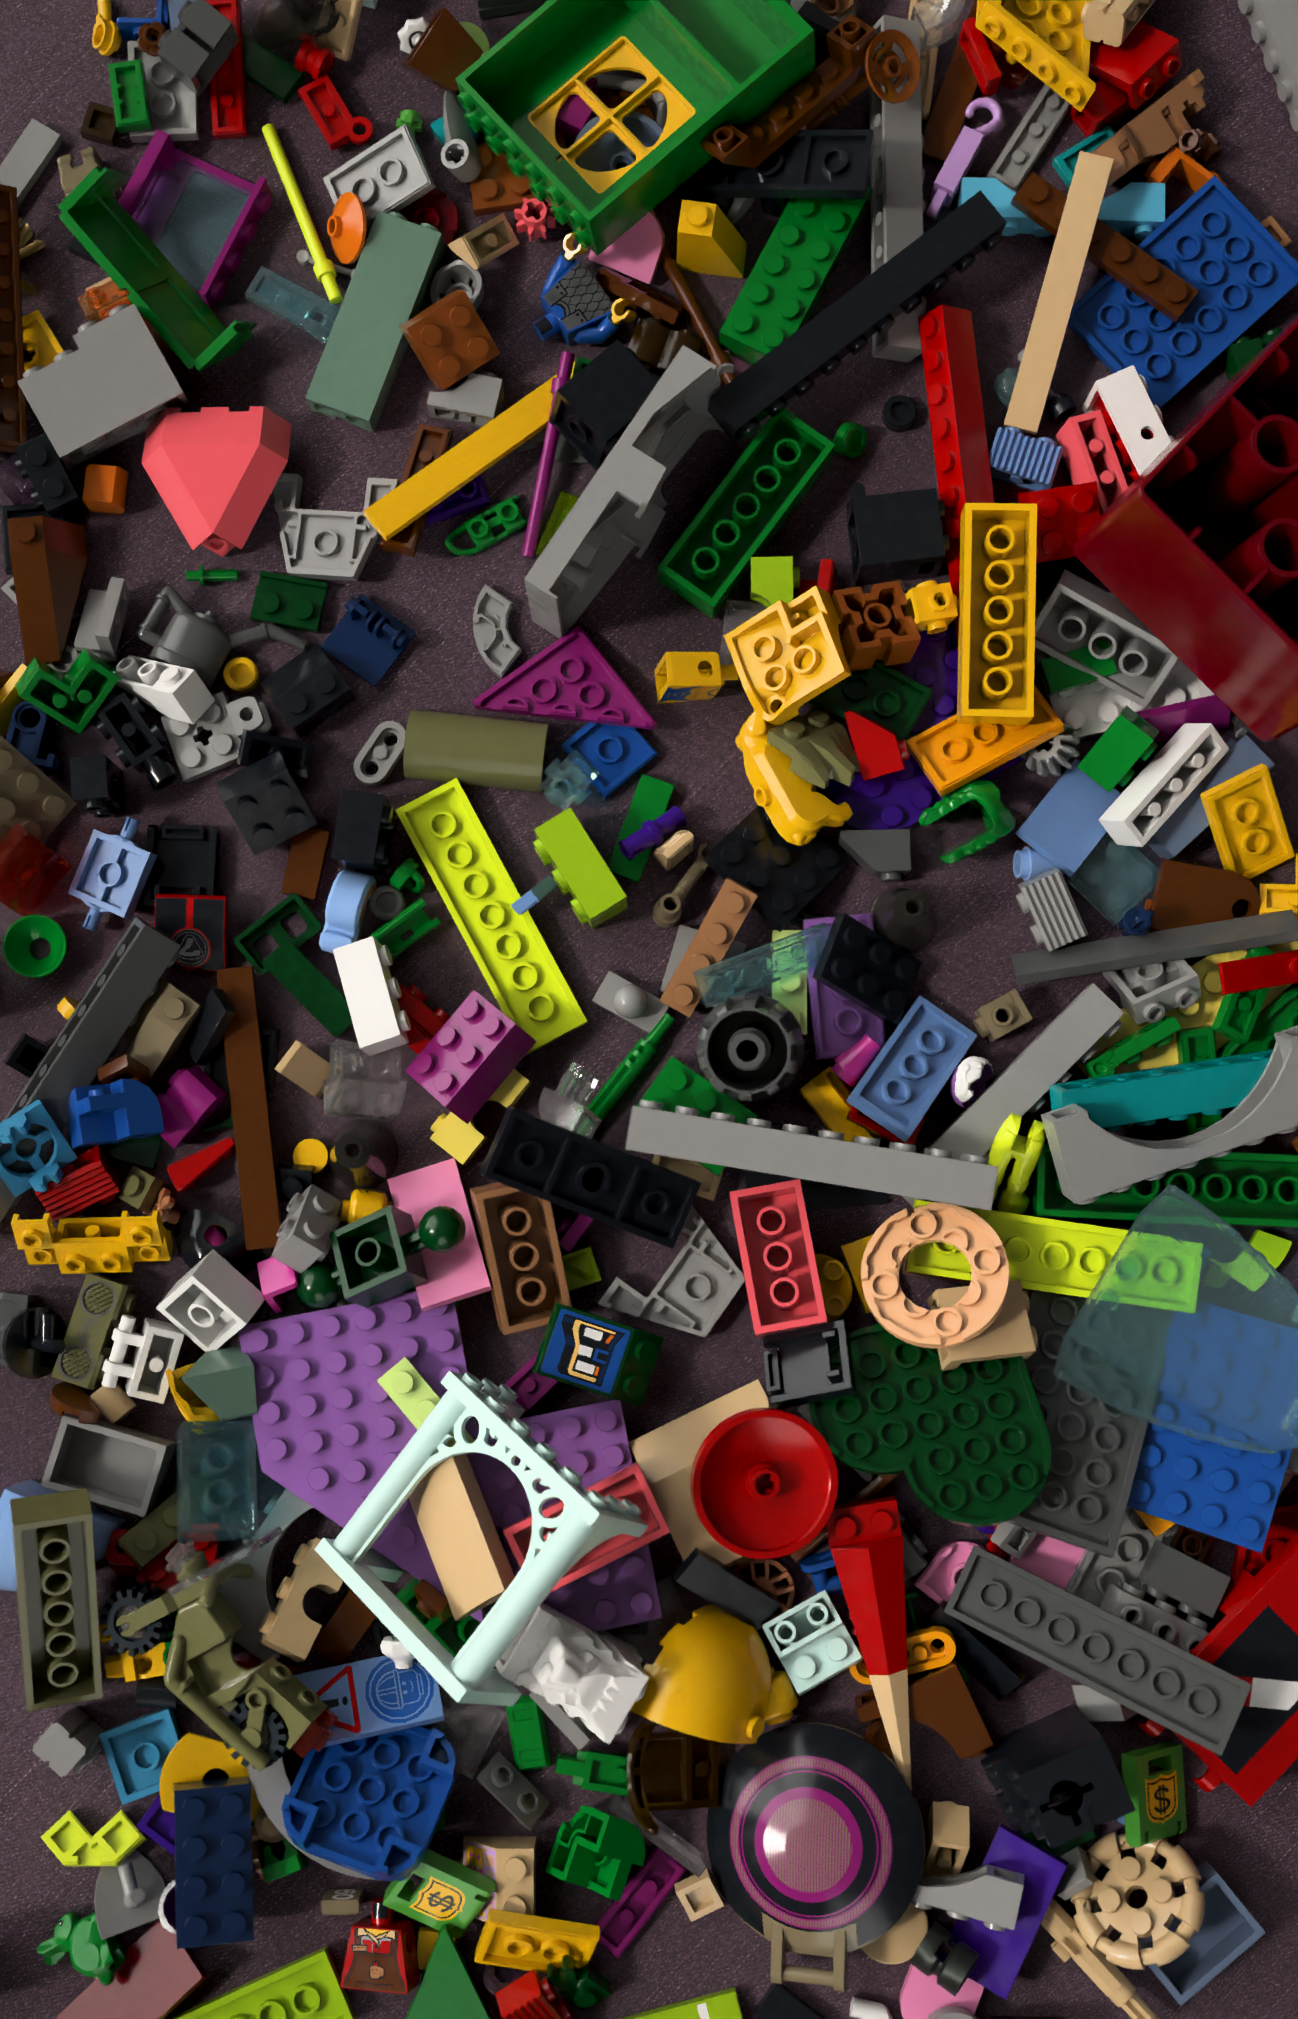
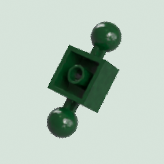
M392 1205L382 1208L329 1233L337 1266L333 1267L324 1262L313 1263L306 1271L298 1275L297 1294L303 1303L309 1307L319 1309L329 1307L335 1303L342 1290L345 1300L365 1308L428 1281L421 1253L422 1250L429 1248L434 1252L446 1253L456 1249L462 1243L466 1232L464 1219L458 1211L451 1207L437 1206L428 1210L423 1215L419 1228L415 1230L412 1215Z

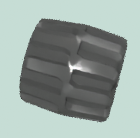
M746 993L726 999L715 1006L708 1014L698 1034L697 1058L700 1069L703 1070L713 1088L721 1094L724 1093L739 1101H756L776 1095L785 1089L796 1077L803 1061L804 1039L798 1021L793 1013L783 1004L766 995ZM744 1040L753 1041L758 1047L757 1057L745 1055L740 1048V1042Z

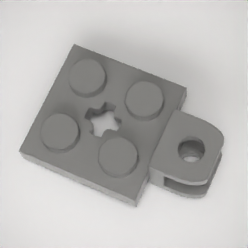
M221 691L212 695L215 701L194 724L174 720L166 715L160 717L183 781L189 783L237 763L243 729L267 734L272 731L274 725L267 706L251 696L230 702L228 694ZM203 729L213 733L208 738V745H204L201 741L198 742V736Z

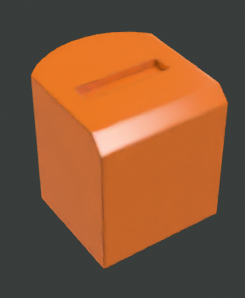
M89 464L85 472L82 501L91 512L124 513L129 473L117 466Z

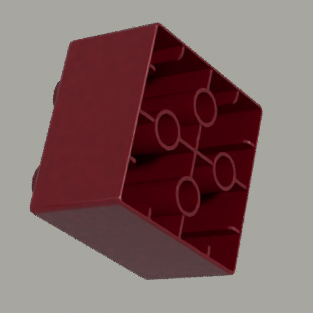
M1298 317L1218 392L1076 541L1073 547L1074 555L1263 742L1274 741L1298 728Z

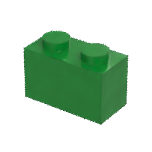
M1126 705L1084 756L1077 768L1109 793L1117 784L1123 788L1136 772L1131 768L1139 758L1145 762L1158 746L1154 739L1160 731Z

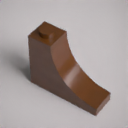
M955 1656L945 1666L908 1675L909 1719L923 1723L942 1735L956 1751L960 1760L965 1757H979L988 1750V1747L994 1745L990 1730ZM873 1689L854 1697L856 1711L862 1723L882 1718Z

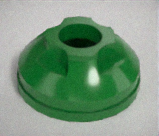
M33 914L18 919L9 927L4 936L2 948L4 958L12 970L19 975L36 979L50 976L62 967L68 956L69 943L65 931L56 921L44 915ZM41 939L47 940L51 946L50 954L44 959H36L32 954L33 944Z

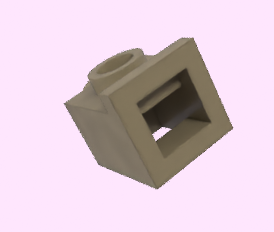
M1015 988L974 1011L976 1019L973 1020V1023L982 1038L988 1037L991 1043L1031 1021L1033 1018ZM998 1010L1005 1011L1008 1016L1006 1022H999L996 1019V1012Z

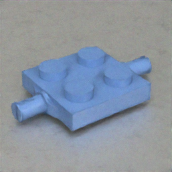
M127 816L120 835H109L96 829L93 830L68 891V894L81 899L90 907L82 927L96 932L103 913H114L120 917L132 919L157 858L156 854L140 848L133 841L141 823L140 821Z

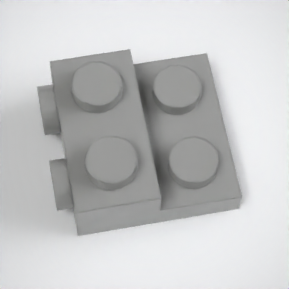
M1184 959L1103 972V976L1119 994L1121 1005L1137 1025L1146 1021L1156 1023L1164 1017L1166 1012L1177 1007L1189 1008L1196 1002L1198 997L1202 996L1198 975Z

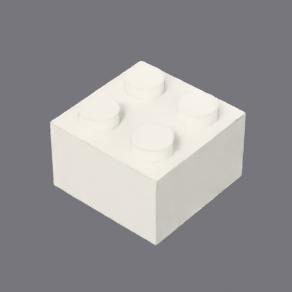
M213 1249L176 1282L156 1309L206 1352L217 1350L242 1329L265 1299L262 1296V1292L253 1283L249 1282Z

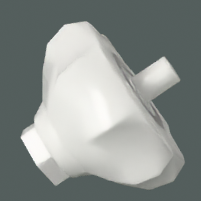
M423 17L407 19L405 25L398 31L400 50L408 54L411 52L429 24Z
M394 1635L383 1638L380 1645L381 1651L394 1661L395 1668L408 1669L413 1666L412 1662L415 1657Z

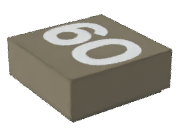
M364 1888L327 1889L322 1899V1914L350 1915L359 1913L364 1902Z

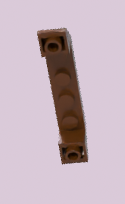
M850 14L826 34L829 57L742 132L725 121L700 142L701 148L724 164L750 168L759 166L855 83L864 63L868 45L876 35L875 29Z

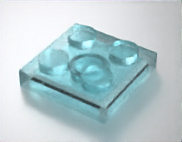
M1107 834L1094 847L1071 877L1066 875L1064 878L1115 926L1123 919L1125 913L1134 908L1156 885L1159 869L1135 846L1117 845L1111 836Z

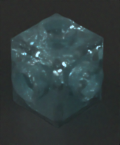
M574 750L563 762L556 758L543 771L547 778L541 783L540 787L544 790L547 800L553 805L560 806L565 810L573 802L578 807L592 793L588 786L600 773L577 750Z

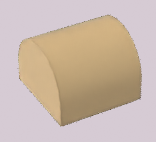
M118 1382L115 1388L101 1386L90 1396L91 1401L108 1421L113 1424H119L137 1407L136 1403L128 1396Z

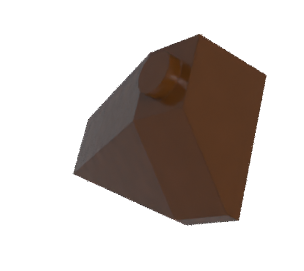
M46 516L7 519L10 557L25 664L28 666L34 657L45 664L62 663L72 627V615L81 592L80 585L83 573L86 572L89 561L86 528L83 525Z

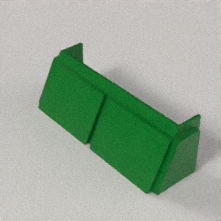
M94 167L58 205V208L62 211L59 219L120 290L127 289L130 292L128 299L132 304H135L138 311L188 369L196 367L198 371H201L234 355L254 335L252 330L258 324L251 321L235 320L226 329L113 196L131 175L107 167Z

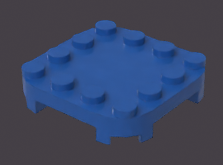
M417 1726L309 1750L289 1794L284 1796L281 1808L288 1837L293 1841L294 1845L303 1851L368 1877L384 1881H404L408 1879L411 1873L418 1868L427 1853L454 1786L457 1772L454 1749L441 1731L434 1727L432 1730Z

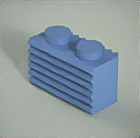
M998 427L989 451L991 477L1011 485L1027 488L1030 491L1050 489L1064 448L1057 446V443L1050 438L1039 437L1036 439L1024 436V432L1016 427H1006L1005 429Z

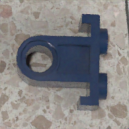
M27 701L20 702L12 712L5 740L48 778L50 773L62 775L65 762L57 755L50 753L56 729L55 719ZM34 715H40L38 725L28 728L29 719Z

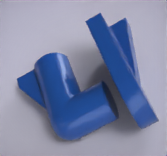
M831 1549L807 1556L800 1561L801 1570L805 1573H811L817 1593L825 1590L828 1595L833 1593L844 1595L839 1576L829 1577L827 1573V1568L835 1566Z

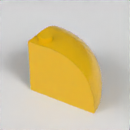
M714 1604L701 1607L692 1612L693 1618L685 1625L677 1623L660 1641L659 1644L664 1648L657 1656L653 1665L646 1663L643 1667L649 1676L646 1692L638 1702L635 1701L630 1711L665 1727L699 1738L730 1744H756L765 1726L764 1716L771 1692V1668L766 1648L754 1627L742 1622Z

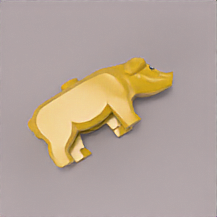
M753 708L754 712L741 726L739 735L735 738V743L739 750L743 752L745 771L754 789L755 801L759 806L764 807L780 836L791 844L804 846L816 837L822 827L842 826L853 814L849 804L846 802L841 804L833 803L825 795L817 792L816 785L803 780L791 772L792 758L767 742L769 730L779 725L763 720Z

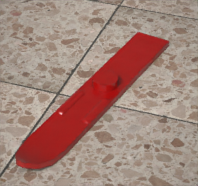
M1298 950L1218 963L1223 995L1298 982Z

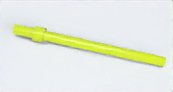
M266 124L262 127V132L315 263L313 270L318 282L323 283L330 303L338 304L343 300V297L335 279L337 276L332 261L326 257L275 126L273 124Z

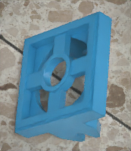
M39 1099L0 1123V1144L1 1142L11 1143V1150L0 1156V1177L15 1198L32 1187L35 1192H45L48 1190L47 1184L49 1182L59 1183L64 1174L61 1168L77 1159L74 1151ZM31 1124L45 1127L35 1135L29 1133ZM24 1138H31L36 1142L35 1150L27 1156L19 1155L16 1152L17 1143ZM53 1138V1154L49 1162L44 1164L38 1156L41 1151V1145ZM16 1160L29 1161L35 1171L19 1174L9 1170L7 1166Z

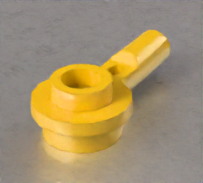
M97 0L98 14L93 28L92 45L95 49L99 50L101 55L107 57L113 52L118 51L122 35L117 24L112 21L111 0Z

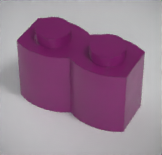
M198 1066L189 1069L184 1067L179 1069L170 1078L168 1083L171 1087L165 1095L160 1093L156 1096L162 1110L164 1132L159 1135L174 1149L185 1145L227 1096Z

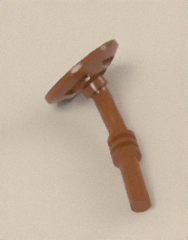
M894 29L884 30L875 35L866 51V72L859 76L852 86L807 123L806 130H816L831 116L835 115L837 117L839 110L844 111L845 105L850 106L851 100L870 86L875 94L887 103L898 104L908 100L916 91L920 79L919 56L912 41L904 33ZM880 42H882V47L875 52L872 58L875 48ZM893 43L901 48L906 57V62L901 63L899 56L892 51ZM905 75H908L904 88L898 93L896 89L903 83ZM897 77L896 81L892 83L891 79ZM877 81L885 86V92L877 85Z

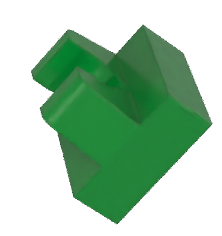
M286 1838L283 1839L285 1846L283 1859L275 1853L273 1844L264 1847V1868H262L266 1883L309 1867L306 1855L296 1849Z

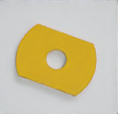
M188 1732L175 1744L164 1761L159 1782L162 1809L174 1813L173 1783L202 1781L204 1775L211 1769H222L228 1774L229 1778L248 1776L250 1781L247 1767L241 1765L243 1757L240 1755L235 1760L231 1754L236 1750L232 1747L227 1749L224 1741ZM250 1781L252 1823L263 1807Z

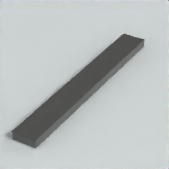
M1291 909L1148 932L1139 936L1129 935L1061 946L1053 951L1042 949L1010 954L1011 965L1017 985L1031 984L1298 941V922Z

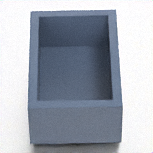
M1206 1860L1197 1867L1201 1876L1199 1881L1200 1891L1205 1893V1911L1199 1933L1196 1931L1193 1933L1188 1941L1190 1947L1177 1959L1161 1967H1158L1157 1964L1148 1965L1180 2006L1266 1933ZM1184 1885L1173 1888L1175 1898L1186 1894ZM1174 1917L1167 1929L1175 1933L1181 1921ZM1152 1936L1140 1938L1142 1949L1153 1947Z

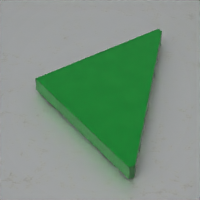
M447 1924L442 1925L405 2019H492Z

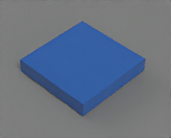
M588 722L561 745V749L605 800L658 757V753L642 734L632 727Z

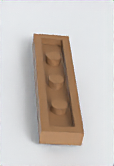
M729 877L726 878L659 1000L660 1002L689 1018L691 1017L755 902L758 893Z

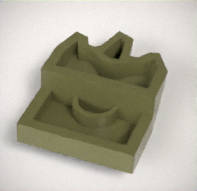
M820 710L812 711L770 729L768 732L767 742L792 758L790 771L820 788L825 789L828 787L830 779L850 787L854 782L855 772H860L857 757L844 726L829 717L825 712Z

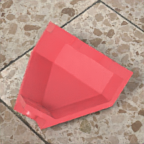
M250 406L249 411L230 412L229 407H201L200 412H181V408H166L147 426L141 464L192 550L201 544L224 557L235 546L242 550L289 457L292 424L264 406Z

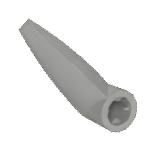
M446 90L443 98V125L446 144L441 151V161L459 181L467 183L475 180L480 174L482 168L481 159L473 133L464 119V111L457 97L451 90Z

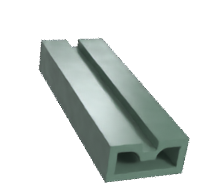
M381 211L377 212L305 397L312 411L334 419L337 417L344 419L353 426L374 433L409 343L399 326L421 312L445 250L442 233L436 227L427 223L418 225L409 222L406 217L396 212H389V214Z

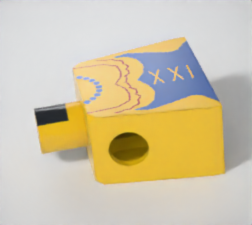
M665 652L654 670L657 704L714 698L722 686L737 685L738 673L735 665H720V658L717 652Z

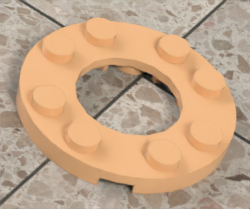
M933 1202L910 1210L905 1208L892 1215L872 1235L866 1246L861 1263L863 1293L870 1311L876 1320L896 1338L919 1347L946 1348L975 1338L994 1322L1002 1310L1008 1295L1010 1283L1009 1264L999 1236L980 1216L968 1209L953 1204ZM942 1242L955 1246L966 1256L971 1266L972 1280L967 1293L958 1303L950 1307L928 1310L915 1305L904 1295L900 1286L899 1271L905 1257L914 1248L925 1243Z

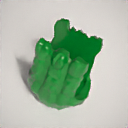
M971 781L958 790L952 791L949 795H945L933 807L925 808L921 816H919L918 822L920 826H927L966 802L980 810L985 829L940 855L939 859L946 864L957 863L967 855H972L988 848L989 844L994 843L1001 837L1007 836L1014 829L1015 819L1011 815L1010 810L1005 808L1000 801V789L991 781Z

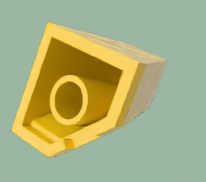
M682 199L677 231L676 264L681 271L743 279L747 252L746 241L717 204Z

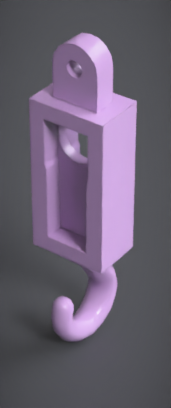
M977 98L968 105L965 112L967 118H972L975 110L978 108L990 110L993 118L987 124L975 129L964 125L934 182L930 196L932 201L926 212L927 217L935 220L943 205L950 208L958 192L961 178L966 177L979 153L983 138L995 132L1001 125L1003 110L999 103L992 98Z

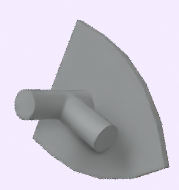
M134 1850L118 1867L100 1868L95 1886L94 1907L101 1940L159 1919L158 1904L166 1886L162 1876L153 1864L137 1850Z

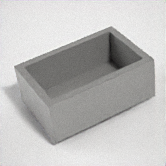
M69 1413L64 1414L40 1486L58 1492L88 1488L90 1501L142 1517H146L155 1510L176 1442L98 1419L97 1424L78 1423L79 1416Z

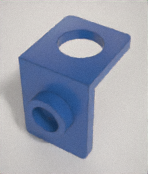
M157 0L156 18L118 17L116 24L123 40L137 41L139 38L138 30L145 23L159 22L168 30L170 23L168 0ZM152 36L151 40H157V37Z

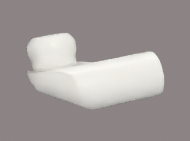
M852 1997L849 2011L850 2017L859 2019H893L884 2004Z

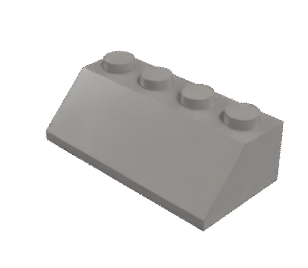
M1066 569L1062 572L1035 619L1036 648L1069 666L1098 677L1095 681L1144 708L1147 707L1178 660L1118 598ZM1107 640L1109 644L1107 649H1100L1096 645L1098 642ZM1088 646L1091 655L1097 659H1108L1113 656L1118 673L1102 676L1067 655L1066 652Z

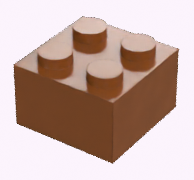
M454 290L399 326L433 385L441 390H445L500 354L469 297L462 290Z

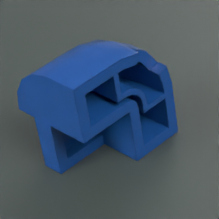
M122 1078L110 1084L75 1087L70 1093L67 1116L72 1149L120 1143V1141L132 1138H148L164 1132L162 1110L156 1095L148 1086L137 1080Z

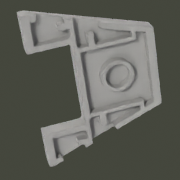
M282 473L273 492L276 503L274 507L278 513L281 532L279 533L287 573L290 576L299 578L357 581L379 536L378 531L364 516V510L398 487L400 484L399 480L368 478L362 512L299 509L303 478L299 474Z
M691 1206L681 1230L688 1235L689 1239L651 1294L645 1297L616 1277L599 1301V1304L606 1308L705 1338L740 1289L745 1278L694 1207Z

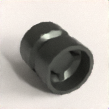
M935 1921L917 1948L910 1963L927 1976L935 1974L937 1976V1984L953 1996H956L975 1966L980 1953L963 1941L956 1944L953 1934ZM940 1951L948 1954L944 1963L937 1958Z

